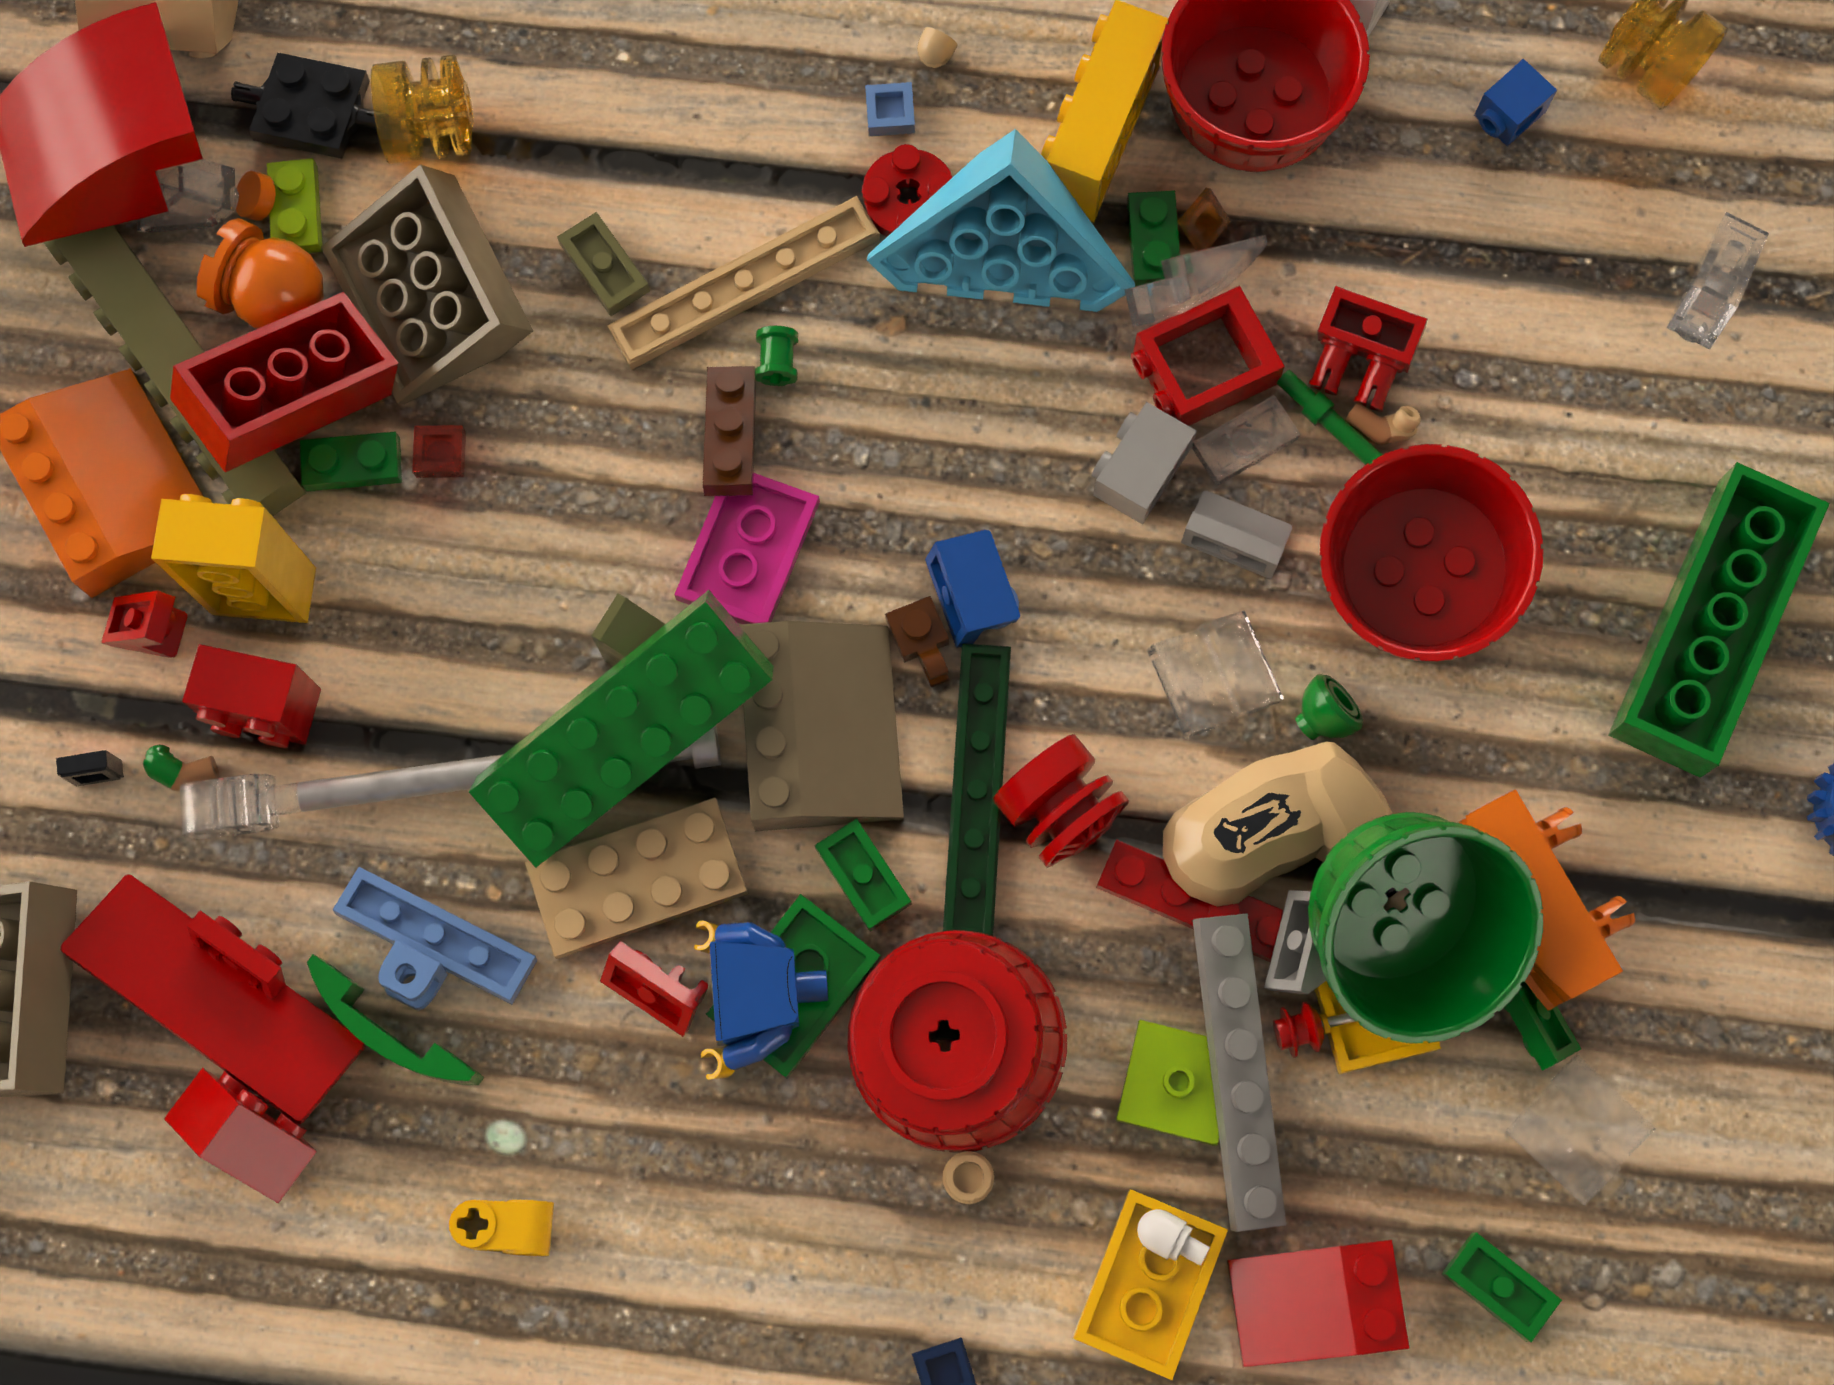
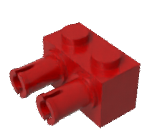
M1335 286L1317 331L1318 341H1321L1320 343L1324 345V348L1308 385L1320 391L1327 373H1331L1325 386V393L1337 395L1351 356L1359 355L1365 357L1370 363L1353 401L1356 404L1359 402L1366 406L1372 390L1376 389L1370 409L1383 412L1384 404L1396 373H1402V371L1408 373L1428 319Z

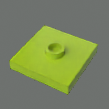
M1139 1020L1115 1121L1217 1146L1219 1133L1207 1036Z

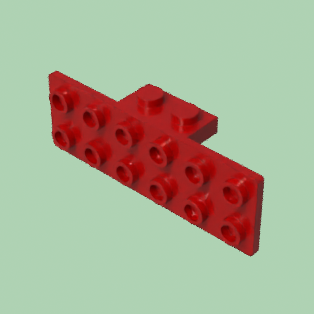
M131 874L125 875L61 944V952L68 959L222 1070L232 1075L298 1124L303 1123L365 1049V1044L345 1026L288 987L280 967L282 965L280 958L261 944H258L254 949L240 939L242 936L241 931L229 920L222 916H218L213 920L201 910L194 918H191Z

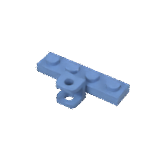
M358 867L333 908V912L340 918L393 944L381 965L378 980L381 986L385 988L388 996L415 1010H422L431 1003L448 975L446 972L513 1005L537 962L536 956L361 867ZM415 976L410 983L403 984L406 978Z

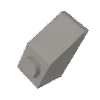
M1288 891L1264 986L1268 990L1309 994L1327 981L1322 971L1320 957L1313 943L1309 928L1308 907L1311 891Z

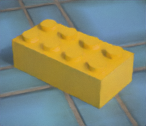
M1115 0L1109 16L1100 15L1091 41L1095 45L1091 56L1086 54L1082 56L1074 78V82L1078 83L1074 95L1066 94L1057 117V122L1060 123L1056 137L1049 135L1041 152V155L1048 161L1086 216L1093 223L1161 66L1162 37L1165 26L1168 24L1167 17L1120 0Z
M183 494L180 500L161 499L151 559L211 615L308 623L316 567L267 509L263 507V504L244 498L233 499L231 504L212 503L211 499L195 494Z

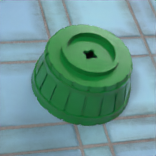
M1404 812L1385 815L1358 826L1348 833L1344 839L1342 838L1325 857L1326 860L1324 863L1322 862L1316 873L1308 907L1310 933L1320 957L1322 971L1336 999L1345 1012L1353 1020H1358L1359 1024L1368 1031L1386 1039L1390 1037L1393 1041L1403 1043L1445 1041L1460 1036L1462 1032L1467 1033L1495 1016L1494 1013L1496 1011L1500 1012L1513 999L1522 987L1521 983L1526 981L1539 952L1537 948L1541 945L1543 934L1541 894L1535 879L1531 878L1533 874L1526 863L1515 851L1510 850V847L1499 839L1472 826L1450 822L1435 815ZM1392 887L1398 892L1404 888H1407L1409 891L1404 897L1407 905L1401 911L1395 907L1386 911L1383 907L1388 901L1385 893Z

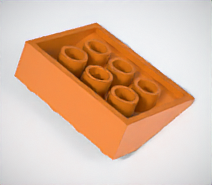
M131 368L28 398L0 414V451L71 581L91 598L155 563L151 556L161 499L180 500L183 494L204 496Z

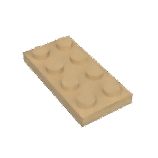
M716 798L559 850L537 868L530 861L525 862L553 955L556 959L748 894Z

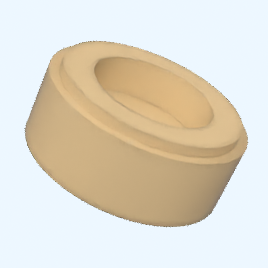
M972 1151L960 1152L954 1155L945 1165L943 1185L947 1194L956 1202L967 1205L976 1204L984 1200L992 1190L994 1171L990 1162L981 1154Z

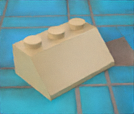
M75 0L79 31L92 23L122 11L156 2L170 49L188 51V56L193 58H211L216 56L232 40L239 0Z

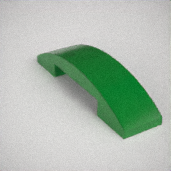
M314 954L307 961L308 968L326 1004L340 1022L369 1048L404 1068L443 1082L479 1085L484 1079V1076L446 1048L436 1043L431 1046L424 1057H421L353 1007V1004L365 990L324 959Z

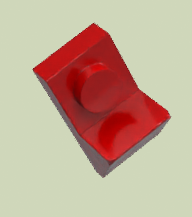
M158 590L114 597L101 643L111 647L162 657H175L178 653L188 618L187 613L173 607L175 596Z

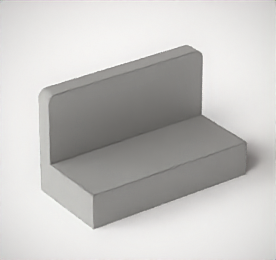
M1203 491L1185 528L1181 543L1272 579L1292 531V526L1289 523L1212 492Z

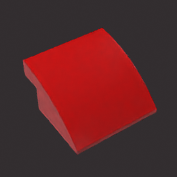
M156 2L122 11L92 23L64 38L38 56L0 94V152L24 247L169 212L157 170L203 159Z

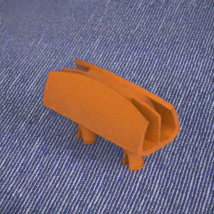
M1515 789L1466 815V818L1459 821V823L1472 826L1502 841L1510 847V850L1515 851L1533 874L1531 878L1535 879L1541 894L1543 934L1541 945L1537 948L1539 952L1536 961L1525 982L1549 1011L1623 972L1607 945L1605 938L1624 928L1631 927L1635 923V914L1631 913L1611 919L1610 915L1627 902L1620 896H1615L1603 905L1589 912L1587 911L1551 850L1582 834L1581 823L1564 829L1557 828V825L1573 814L1574 811L1564 807L1535 823Z

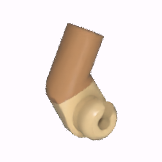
M1359 402L1345 418L1353 428L1378 445L1409 440L1417 433V427L1421 422L1418 411L1410 406H1402L1396 413L1380 417Z

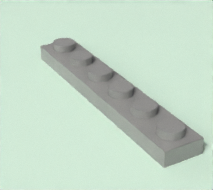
M1248 913L1193 919L1230 1231L1240 1232L1286 1226Z

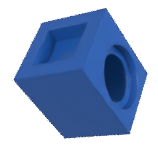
M1522 59L1483 94L1474 116L1479 120L1482 129L1488 135L1499 138L1508 147L1546 113L1557 89L1526 60Z

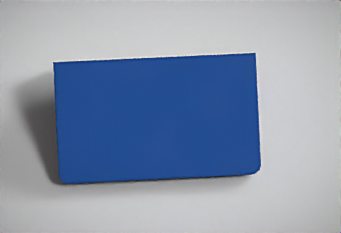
M982 530L934 543L925 561L956 648L962 647V644H974L984 630L1017 622L1020 618V612L989 530Z

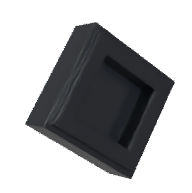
M107 750L56 758L57 775L76 787L120 780L124 777L122 760Z

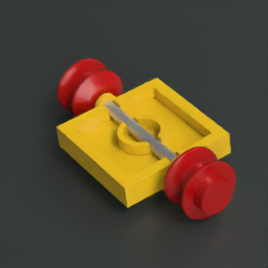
M1327 981L1315 989L1322 1014H1318L1317 1010L1310 1004L1303 1002L1300 1014L1291 1016L1282 1007L1280 1008V1019L1273 1020L1274 1033L1280 1050L1289 1049L1293 1058L1298 1056L1299 1046L1309 1044L1315 1052H1319L1324 1041V1035L1327 1034L1338 1074L1441 1049L1439 1041L1432 1043L1423 1041V1043H1403L1393 1041L1390 1037L1386 1039L1373 1034L1362 1027L1358 1020H1353L1345 1012Z

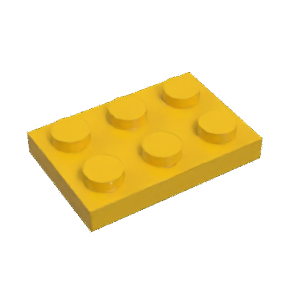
M1130 1189L1072 1339L1173 1380L1228 1229ZM1161 1209L1186 1221V1225L1193 1228L1190 1236L1210 1247L1202 1265L1199 1266L1181 1255L1176 1262L1170 1258L1166 1260L1145 1248L1140 1242L1137 1233L1141 1217L1151 1210Z

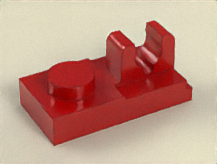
M621 941L609 953L600 979L601 983L682 1037L688 1032L696 1010L708 989V983L704 980H701L694 989L687 988L680 983L685 972L684 967L677 965L667 975L645 953L633 950Z

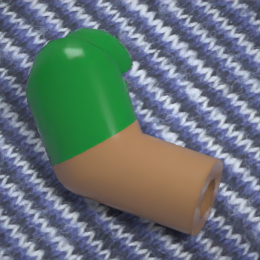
M154 745L146 751L143 767L147 775L173 791H183L220 779L218 766L213 756L185 764L169 752L170 748L165 745Z

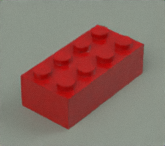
M341 292L174 365L170 399L223 471L228 472L391 396L399 363L348 296Z

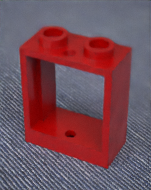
M1240 286L1138 332L1134 350L1131 353L1132 363L1141 379L1148 378L1156 392L1153 394L1155 406L1188 426L1276 386L1285 368ZM1221 318L1249 371L1186 399L1158 347Z

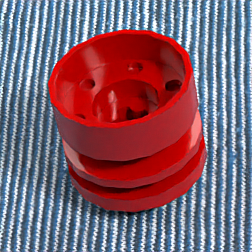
M1075 734L1066 736L1041 752L1013 775L993 797V802L1013 827L1026 823L1033 818L1039 821V824L1026 839V843L1030 848L1037 847L1050 838L1053 839L1039 855V859L1046 868L1057 864L1065 858L1075 856L1088 848L1110 829L1115 818L1129 803V800L1122 791L1115 792L1100 802L1099 798L1113 784V780L1109 775L1097 778L1088 784L1082 780L1095 764V758Z

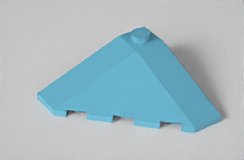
M1016 129L980 152L867 256V261L899 291L917 292L918 283L947 286V296L983 300L984 290L1014 293L1013 303L1049 307L1050 298L1057 297L1080 300L1079 310L1098 312L1135 289L1133 279L1048 161Z

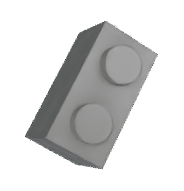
M1146 402L1138 416L1130 412L1124 420L1116 436L1122 441L1113 455L1105 451L1097 462L1091 475L1096 478L1093 496L1143 525L1191 450L1197 431Z

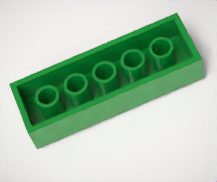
M1738 462L1733 465L1718 481L1608 736L1699 778L1719 766L1830 503Z
M708 590L476 777L469 793L534 867L537 868L771 682L774 666L711 591Z

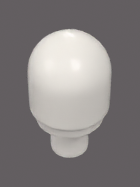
M1151 1210L1145 1213L1138 1223L1137 1233L1142 1245L1166 1260L1170 1258L1176 1262L1181 1255L1201 1266L1210 1249L1209 1246L1190 1236L1193 1228L1187 1226L1186 1221L1165 1210Z

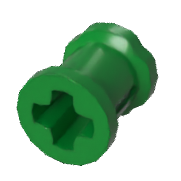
M772 325L762 327L756 331V342L761 346L760 366L755 369L756 381L770 386H785L793 384L798 380V372L793 368V346L798 343L799 336L795 329Z

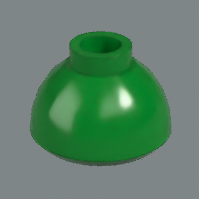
M1317 674L1304 691L1301 706L1302 712L1295 717L1301 731L1309 739L1315 740L1319 736L1344 738L1361 730L1363 727V716L1351 695L1331 676Z

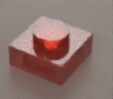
M463 425L414 426L412 472L416 478L464 477L466 431Z

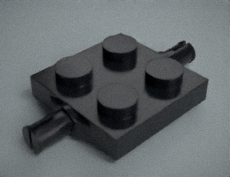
M277 52L269 77L261 87L235 81L234 87L231 90L233 101L257 105V110L249 129L253 141L343 159L349 139L356 133L359 127L386 132L387 126H389L388 112L364 108L363 99L370 82L366 70Z

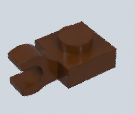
M931 596L886 613V622L904 663L918 657L931 688L949 681L947 675L949 673L948 668L938 650L949 645V637Z

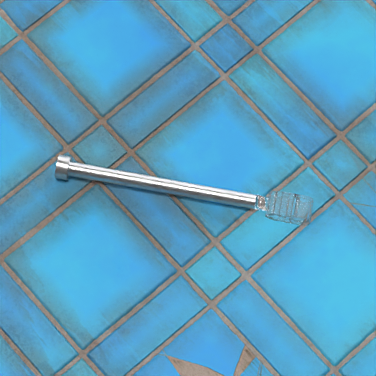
M715 725L670 762L693 759L695 768L721 765L717 726ZM502 755L276 785L275 776L269 774H248L186 783L180 786L183 838L205 840L265 832L279 827L278 815L468 790L473 785L476 777Z

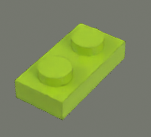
M308 158L267 163V175L272 178L276 189L275 202L269 213L271 238L275 237L292 241L308 253L323 252L321 247L322 229L318 166L315 160Z

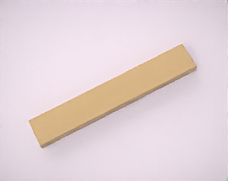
M855 196L607 325L609 332L630 369L633 370L880 241V234L860 200Z

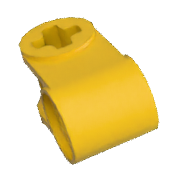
M468 1200L459 1204L451 1213L449 1231L457 1243L473 1250L502 1252V1254L549 1256L554 1203L536 1200ZM479 1211L480 1218L488 1221L487 1230H479L476 1239H473V1234L464 1230L465 1221L474 1220L475 1213Z

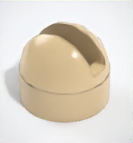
M925 27L918 40L917 51L921 62L927 67L938 68L944 66L951 59L958 45L947 34L931 27Z

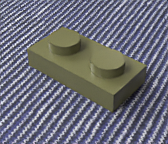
M597 212L557 236L560 246L610 316L650 292L648 283Z

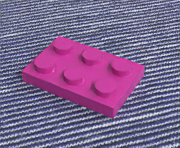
M754 473L753 495L715 496L674 594L676 600L690 605L706 591L710 590L736 622L740 624L772 622L820 504L819 496Z

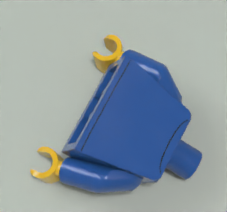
M702 920L696 924V928L709 931V938L703 945H694V949L710 954L717 1046L726 1047L705 1049L701 1052V1058L716 1057L718 1061L717 1070L713 1074H707V1079L728 1078L736 1069L762 1061L790 1039L792 1029L799 1027L798 1003L828 1001L826 970L795 973L794 949L786 948L782 938L752 922L716 925Z

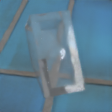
M202 159L161 169L158 175L169 212L137 219V231L153 233L213 228L233 214L237 207L239 192L235 187V168Z

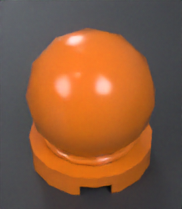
M240 218L229 220L218 230L216 234L224 239L218 246L214 257L204 254L197 276V297L206 300L205 307L223 315L235 310L238 317L256 329L321 302L324 298L323 275L311 254L289 240L275 237L264 239L262 229Z

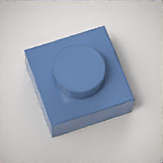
M912 82L865 85L869 136L915 133Z

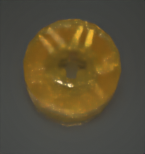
M1636 0L1613 28L1609 41L1598 59V62L1608 69L1614 66L1624 55H1627L1616 75L1621 80L1631 76L1640 67L1645 69L1646 72L1640 80L1636 92L1659 110L1667 107L1690 83L1718 48L1728 31L1726 26L1705 10L1695 14L1685 24L1679 19L1684 13L1689 0H1673L1666 8L1663 7L1668 0Z
M455 55L441 56L440 78L433 59L430 57L423 58L420 67V81H414L412 72L405 61L373 64L371 69V93L374 116L381 147L389 164L422 161L424 139L430 138L432 147L440 159L448 157L449 136L457 156L471 155L472 129L474 126L472 101L468 84L462 76L460 65Z

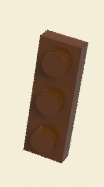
M755 366L707 367L703 461L704 496L753 495L756 409Z

